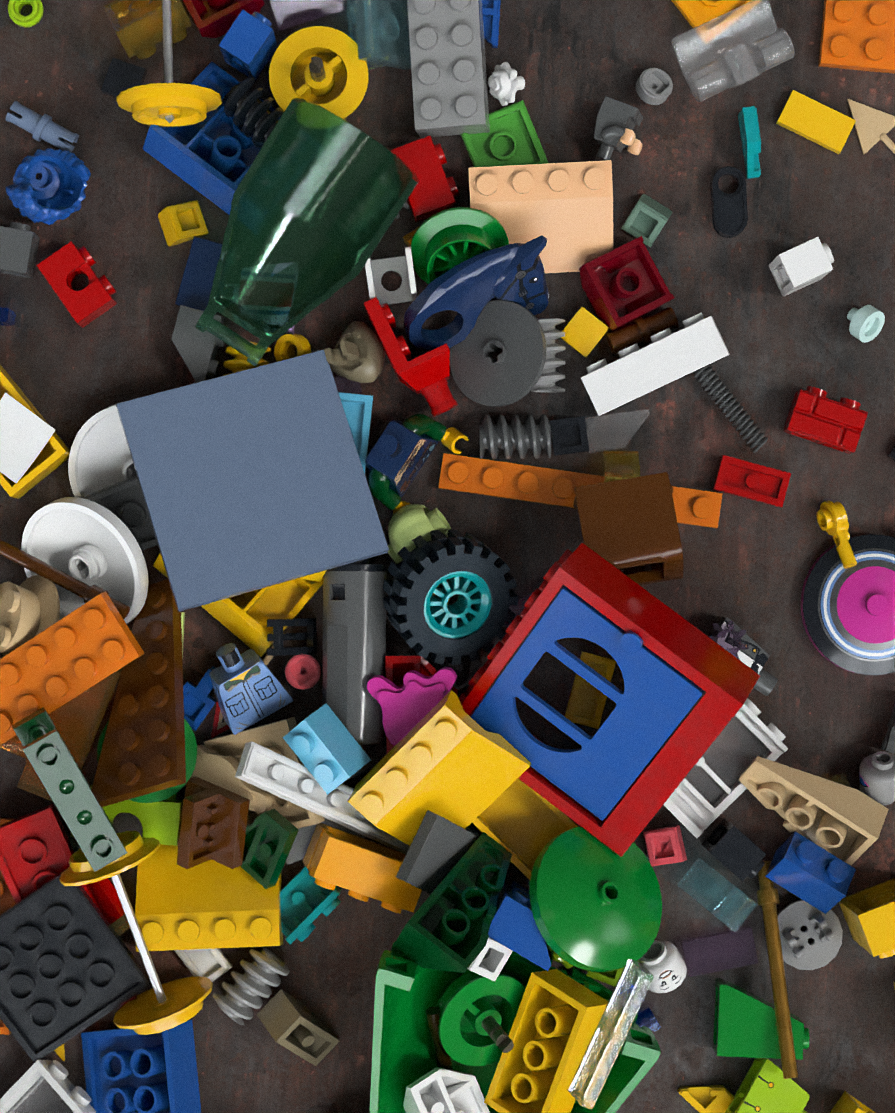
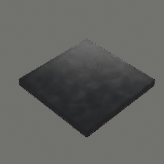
M65 870L0 914V1019L34 1063L151 985L148 974L82 886H64L60 883L59 878Z

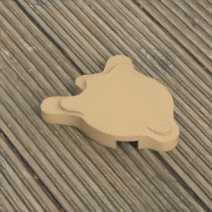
M197 745V761L190 778L199 777L249 799V810L260 813L271 808L272 796L268 792L235 777L239 766L238 760L231 755L223 756L217 754V751H212L205 745ZM249 817L247 819V825L250 824Z

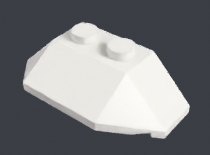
M436 1067L406 1087L403 1103L406 1113H490L487 1104L484 1103L485 1099L476 1077L469 1073Z

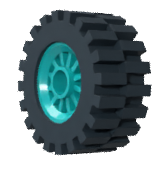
M448 529V537H446L440 530L430 532V541H426L420 535L412 540L416 546L415 549L409 552L404 546L398 552L399 556L403 559L400 565L391 562L388 571L394 578L393 580L384 579L383 584L384 591L390 596L383 598L384 608L390 613L387 617L406 643L425 659L429 656L434 663L442 665L444 658L451 665H460L461 656L463 655L470 662L480 659L477 651L484 648L487 653H490L495 647L491 641L496 635L503 639L507 634L505 633L506 629L503 627L505 621L512 623L516 617V614L509 608L510 605H518V595L512 590V588L517 587L515 578L509 573L510 568L483 541H480L470 533L466 532L464 536L458 530ZM459 594L454 604L447 605L450 597Z

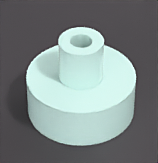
M865 305L860 309L852 308L847 314V319L851 321L849 326L850 334L864 343L873 340L880 333L884 325V313L872 305Z

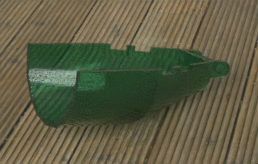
M293 98L233 194L231 211L223 237L224 241L217 263L208 306L196 323L195 328L203 333L205 330L248 357L247 361L256 367L270 344L359 275L418 184L419 180L416 173L388 148L345 119L308 100ZM219 312L258 337L260 340L257 345H254L215 320L214 316L216 313Z

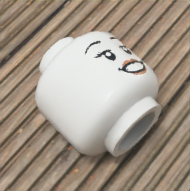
M654 940L649 950L635 962L636 971L651 992L668 993L680 986L686 978L687 968L685 961L677 947L666 940Z

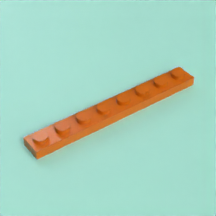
M443 453L438 489L574 508L575 487L622 479ZM672 486L677 523L718 528L723 493Z

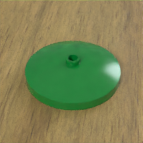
M578 826L554 837L539 853L530 878L529 895L531 910L542 937L557 955L569 964L586 971L609 972L636 962L649 950L657 936L661 923L662 897L653 867L634 842L621 857L583 827Z

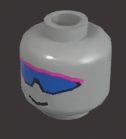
M879 751L868 755L862 760L859 766V789L883 806L895 802V755Z

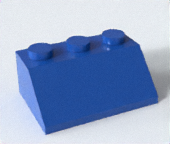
M513 881L511 885L504 882L488 935L490 938L548 971L551 967V961L546 942L533 917L529 889L517 881Z

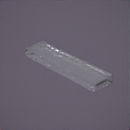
M630 958L623 969L568 1089L582 1107L591 1110L595 1106L654 978V975L640 962Z

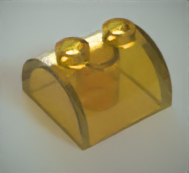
M115 0L103 6L129 58L136 55L138 59H145L156 52L155 45L163 41L162 0ZM171 0L172 43H176L187 36L188 32L186 29L191 27L192 24L181 1Z

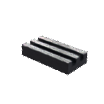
M316 618L267 619V627H273V634H267V641H273V648H267V656L317 654ZM283 626H307V632L283 633ZM307 640V646L283 648V641Z

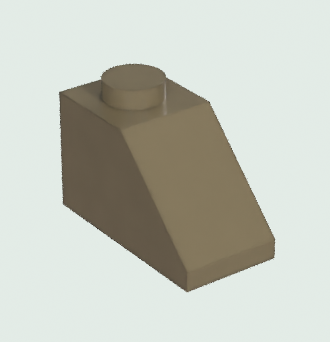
M282 989L257 1014V1017L275 1042L314 1066H317L340 1041L302 1002Z

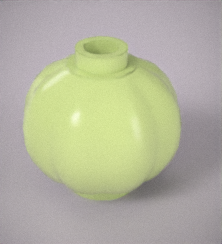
M423 504L405 505L393 514L389 522L388 535L390 544L388 545V554L398 564L403 560L398 552L404 546L409 552L416 548L412 541L413 539L421 535L426 541H430V532L440 530L448 537V529H451V527L437 508L430 511Z

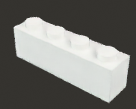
M701 312L682 321L685 326L682 330L672 334L670 328L651 336L652 344L642 349H639L636 343L618 352L621 359L607 364L606 360L602 359L586 367L588 374L581 377L598 416L730 355L713 317L704 318Z

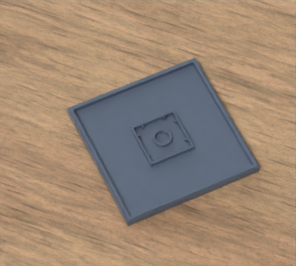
M324 350L116 404L178 612L388 553L389 548Z

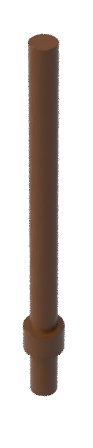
M0 539L1 556L83 598L84 603L105 591L109 595L107 590L97 585L89 586ZM110 597L122 618L125 619L129 614L130 607Z

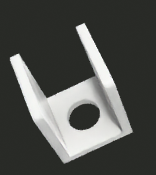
M405 247L406 256L371 260L369 252L363 253L370 300L377 297L380 305L386 302L390 305L411 302L417 298L411 247ZM388 271H395L402 278L401 286L395 291H388L381 284L382 276Z

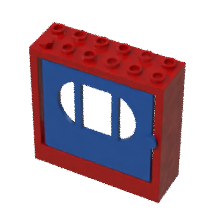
M581 543L574 552L567 549L560 559L551 566L543 577V583L524 604L525 608L515 617L506 629L505 633L507 634L495 645L487 656L488 660L484 666L480 667L468 683L469 687L458 699L464 711L485 731L500 734L531 762V766L518 779L622 857L743 706L760 675L584 543ZM564 585L565 587H564V588L561 590V592L558 594V596L556 597V599L553 601V603L551 604V606L548 608V610L546 611V613L543 615V617L541 618V620H540V621L538 622V624L535 626V628L533 629V631L530 633V635L528 636V638L525 640V642L523 643V645L520 647V649L518 650V652L515 654V656L513 657V659H512V660L510 661V663L507 665V667L505 668V670L502 672V674L500 675V677L497 679V681L495 682V684L492 686V688L490 689V691L487 693V695H486L485 698H484L483 696L486 694V692H487L488 689L491 687V685L493 684V682L496 680V678L498 677V675H499V674L501 673V671L504 669V667L506 666V664L509 662V660L511 659V657L514 655V653L516 652V650L519 648V646L521 645V643L524 641V639L526 638V636L529 634V632L531 631V629L534 627V625L537 623V621L539 620V618L542 616V614L544 613V611L547 609V607L549 606V604L552 602V600L554 599V597L557 595V593L559 592V590H560V589L562 588V586ZM573 637L582 638L604 648L614 658L622 672L624 691L617 688L560 645L557 640ZM545 652H549L616 703L615 709L594 736L588 735L523 685L524 680ZM704 691H706V693L703 695V697L699 700V702L696 704V706L692 709V711L688 714V716L685 718V720H684V721L681 723V725L677 728V730L674 732V734H673V735L670 737V739L666 742V744L663 746V748L659 751V753L656 755V757L652 760V762L648 765V767L645 769V771H644V772L641 774V776L637 779V781L634 783V785H633V786L630 788V790L626 793V795L623 797V799H622L621 801H619V800L621 799V797L624 795V793L628 790V788H629V787L632 785V783L635 781V779H636V778L639 776V774L643 771V769L646 767V765H647V764L650 762V760L654 757V755L657 753V751L661 748V746L664 744V742H665V741L668 739V737L672 734V732L675 730V728H676V727L679 725V723L683 720V718L686 716V714H687V713L690 711V709L694 706V704L697 702V700L701 697V695L704 693ZM516 697L580 744L581 748H554L544 744L532 735L520 720L516 708Z

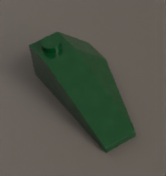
M483 832L406 923L394 946L422 968L465 973L487 944L489 928L495 916L496 904L504 885L512 853Z

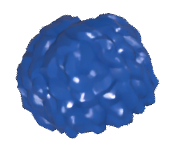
M51 148L45 150L37 149L33 156H26L22 160L13 176V184L6 186V193L13 206L19 208L22 216L31 219L34 223L43 222L44 224L51 225L56 220H64L73 212L81 209V201L86 198L84 189L87 186L86 182L90 179L91 173L84 165V162L70 151L54 150Z

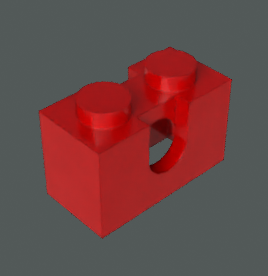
M70 241L36 266L76 323L81 327H85L117 304L112 297L117 291L105 274L101 277L96 275L91 267L96 264V261L85 246L78 248ZM80 274H86L89 278L88 286L79 291L73 290L74 279Z

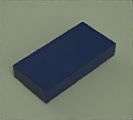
M194 237L175 302L176 306L180 307L182 305L211 313L218 283L221 279L229 251L227 245Z

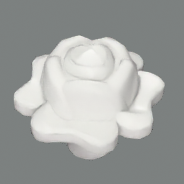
M503 62L501 65L495 66L494 72L488 78L489 92L500 101L502 106H507L508 103H514L517 90L524 89L525 80L522 76H517V71L512 69L508 62Z

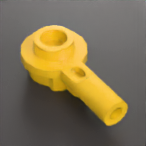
M830 500L822 502L820 510L817 512L818 524L823 531L833 536L836 550L844 569L851 568L857 565V561L848 541L850 534L848 532L849 522L846 510L840 502L833 503Z

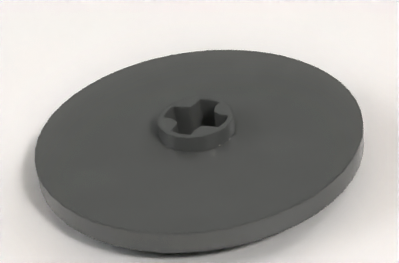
M504 300L489 301L465 340L450 348L451 373L462 393L476 403L492 407L512 404L527 395L539 380L546 360V339L539 321L528 309L517 303ZM497 347L502 348V354H499L497 359H493L492 354L497 352Z

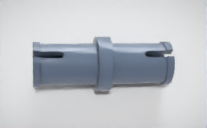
M18 101L13 102L10 110L20 114L22 117L13 112H8L5 119L7 122H11L33 134L32 138L38 142L44 140L62 151H73L75 146L63 139L71 143H77L79 139L77 133H73L52 121V117L46 113L42 116Z

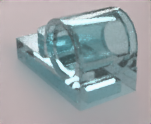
M700 857L677 884L735 932L738 931L758 905Z

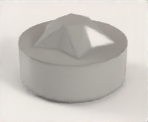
M648 68L642 72L635 87L638 96L644 102L651 105H659L664 103L671 94L673 83L665 71L658 68Z

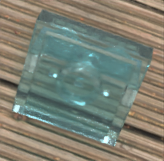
M347 0L348 35L357 43L358 57L360 60L367 62L368 70L383 66L402 70L410 69L411 55L407 0Z

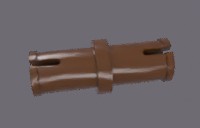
M669 306L646 318L640 316L633 320L632 324L606 333L605 337L611 352L617 354L619 351L641 342L645 345L651 342V336L668 328L670 330L678 328L679 323L674 310Z

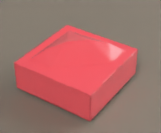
M680 825L650 829L643 832L648 859L652 867L687 860Z

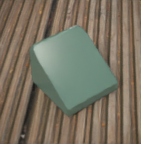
M642 194L621 229L635 238L642 236L643 243L651 247L671 216L672 211L646 194Z

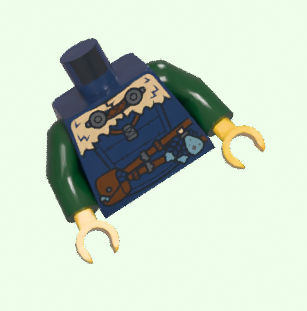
M414 414L403 422L392 420L365 460L369 470L368 486L371 494L389 510H393L394 514L403 506L410 504L406 501H401V498L438 444V441L441 440L442 444L453 453L461 454L462 452L455 447V443L461 438L469 441L468 437L454 427L446 429L445 425L424 414Z

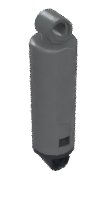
M377 556L328 569L323 576L322 706L327 703L371 759V761L348 779L364 777L378 763L377 752L371 744L382 743L385 740L381 706L367 690V683L373 676L382 675L386 678V609L383 602L386 592L383 589L384 579H387V565L371 564L376 560Z

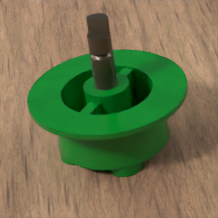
M469 969L466 970L461 977L456 979L447 988L444 995L437 1002V1007H439L441 1013L439 1039L446 1053L461 1064L484 1066L499 1061L502 1052H510L514 1047V1043L508 1035L524 995L525 986L517 979L508 975L499 974L497 979L492 981Z

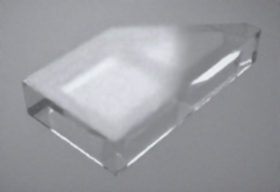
M645 409L585 418L589 453L624 449L650 415V410Z

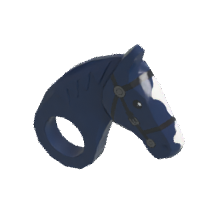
M541 235L525 244L514 243L486 251L456 265L436 278L420 293L405 312L404 328L409 340L417 349L431 351L446 343L449 348L465 340L474 328L482 310L492 298L517 303L528 309L533 315L542 313L548 306L549 293L544 266L539 254L545 248L547 238ZM445 310L457 311L456 317L447 326L436 330L422 329L423 323L431 315Z

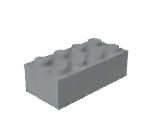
M407 0L415 131L420 138L490 132L482 0Z

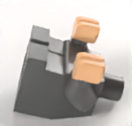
M605 96L597 115L594 139L600 145L596 154L597 158L603 161L610 160L613 150L621 153L625 147L628 152L638 156L643 145L640 140L635 139L636 135L633 131L635 125L640 126L643 115L638 108Z

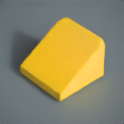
M198 200L167 206L158 213V219L169 247L209 233Z
M581 306L564 328L565 336L561 337V339L586 358L606 334L609 327Z

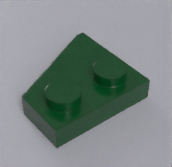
M271 809L264 812L246 827L241 867L265 889L275 886L299 830L277 810Z

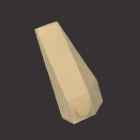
M759 756L752 761L739 777V781L765 808L775 810L784 819L783 826L790 833L798 832L850 866L878 839L889 810L857 789Z

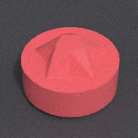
M299 654L288 661L285 668V676L289 684L294 688L301 690L309 689L319 681L321 667L313 656Z

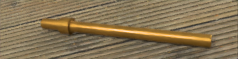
M764 861V866L758 872L760 890L757 891L758 905L762 906L783 1078H798L776 904H779L778 889L774 888L773 881L765 877L771 861Z

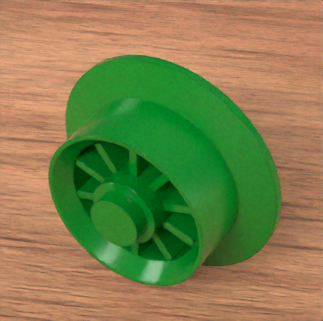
M469 207L446 209L426 219L416 230L410 245L413 268L424 282L430 284L456 265L486 251L509 245L505 229L492 215Z

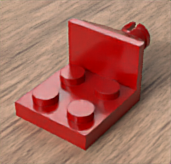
M377 297L364 302L366 313L383 345L399 382L416 394L422 393L430 406L433 417L458 406L447 382L450 376V349L447 343L407 362V360L412 358L411 352L403 335L396 337L392 328L396 327V321L387 302L380 305Z

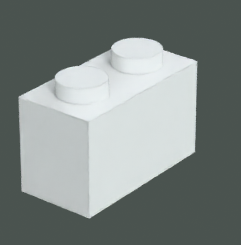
M816 237L779 254L768 266L784 297L825 277L833 270L831 263L834 262V258L829 246L826 243L821 244L819 237Z

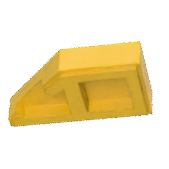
M723 1085L680 1086L677 1090L699 1113H725L730 1103L734 1100V1095Z

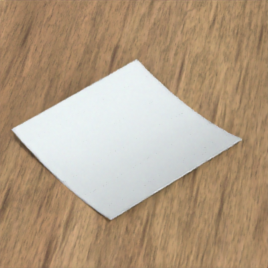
M6 392L0 400V472L17 484L45 447L55 429Z

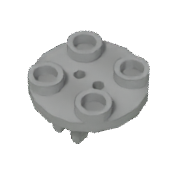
M800 899L787 904L778 912L782 955L786 964L799 970H815L826 966L836 957L842 945L843 930L839 918L832 910L825 914ZM802 926H806L805 931H801ZM813 938V943L809 944L808 939Z

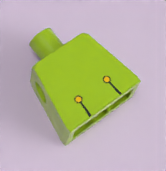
M755 1058L736 1092L734 1100L730 1103L725 1113H809L804 1108L809 1101L810 1095L791 1078L784 1079L783 1071L767 1058Z

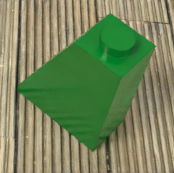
M715 978L713 1050L715 1054L721 1057L781 1059L774 1004L724 979ZM790 1013L795 1057L797 1060H803V1049L809 1048V1029L804 1027V1023L798 1016Z

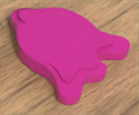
M443 667L432 676H425L415 670H409L404 675V686L402 687L395 685L382 675H375L368 681L367 690L381 706L383 714L382 724L391 744L395 746L451 691L457 679L456 672L452 668Z

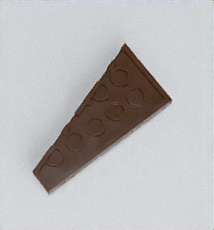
M169 579L148 585L145 604L134 620L131 632L145 654L124 666L121 671L91 790L101 807L186 783L181 611L178 612Z

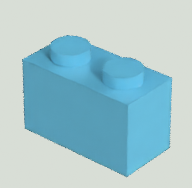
M327 703L282 737L327 795L371 761L370 757Z

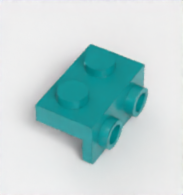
M306 866L280 891L282 933L286 936L285 940L289 944L296 938L300 942L304 941L316 928L312 922L321 913L327 917L341 902L337 897L342 889L336 886L335 890H330L314 883L316 878L309 875Z

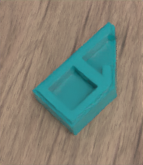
M755 106L744 107L738 114L746 178H759L761 169L758 153L761 152V137L757 108Z

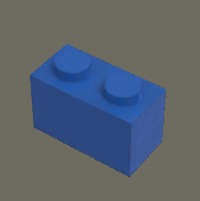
M242 9L219 44L225 62L248 78L254 77L256 81L278 48L274 35L275 32L270 28L272 23L258 12L254 11L250 15Z
M795 831L776 850L765 877L826 914L846 896L856 869Z

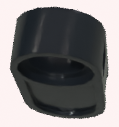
M727 166L718 170L711 180L712 223L718 235L724 238H733L742 233L748 221L746 180L739 169ZM730 175L737 180L738 187L734 193L726 194L720 190L718 182L722 176Z

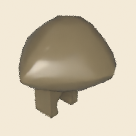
M353 321L343 330L335 348L324 350L331 370L351 381L359 383L374 382L383 371L385 358L383 345L377 334L364 322Z

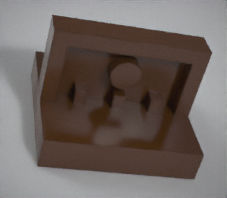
M199 777L190 778L186 783L185 797L181 809L182 818L178 840L177 865L189 869L212 859L231 869L242 866L250 800Z

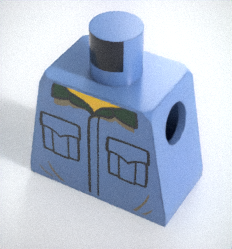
M229 643L217 650L216 655L221 666L212 670L209 676L223 719L234 735L293 702L282 684L253 649L240 654L236 645Z

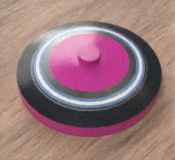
M876 534L851 537L848 541L856 558L857 565L844 569L835 544L827 549L809 570L801 594L803 625L815 648L837 667L862 675L894 673L895 538Z

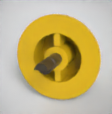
M312 26L292 33L278 46L270 63L269 84L275 101L288 116L307 125H331L347 118L361 104L368 87V66L362 50L347 34L331 27Z

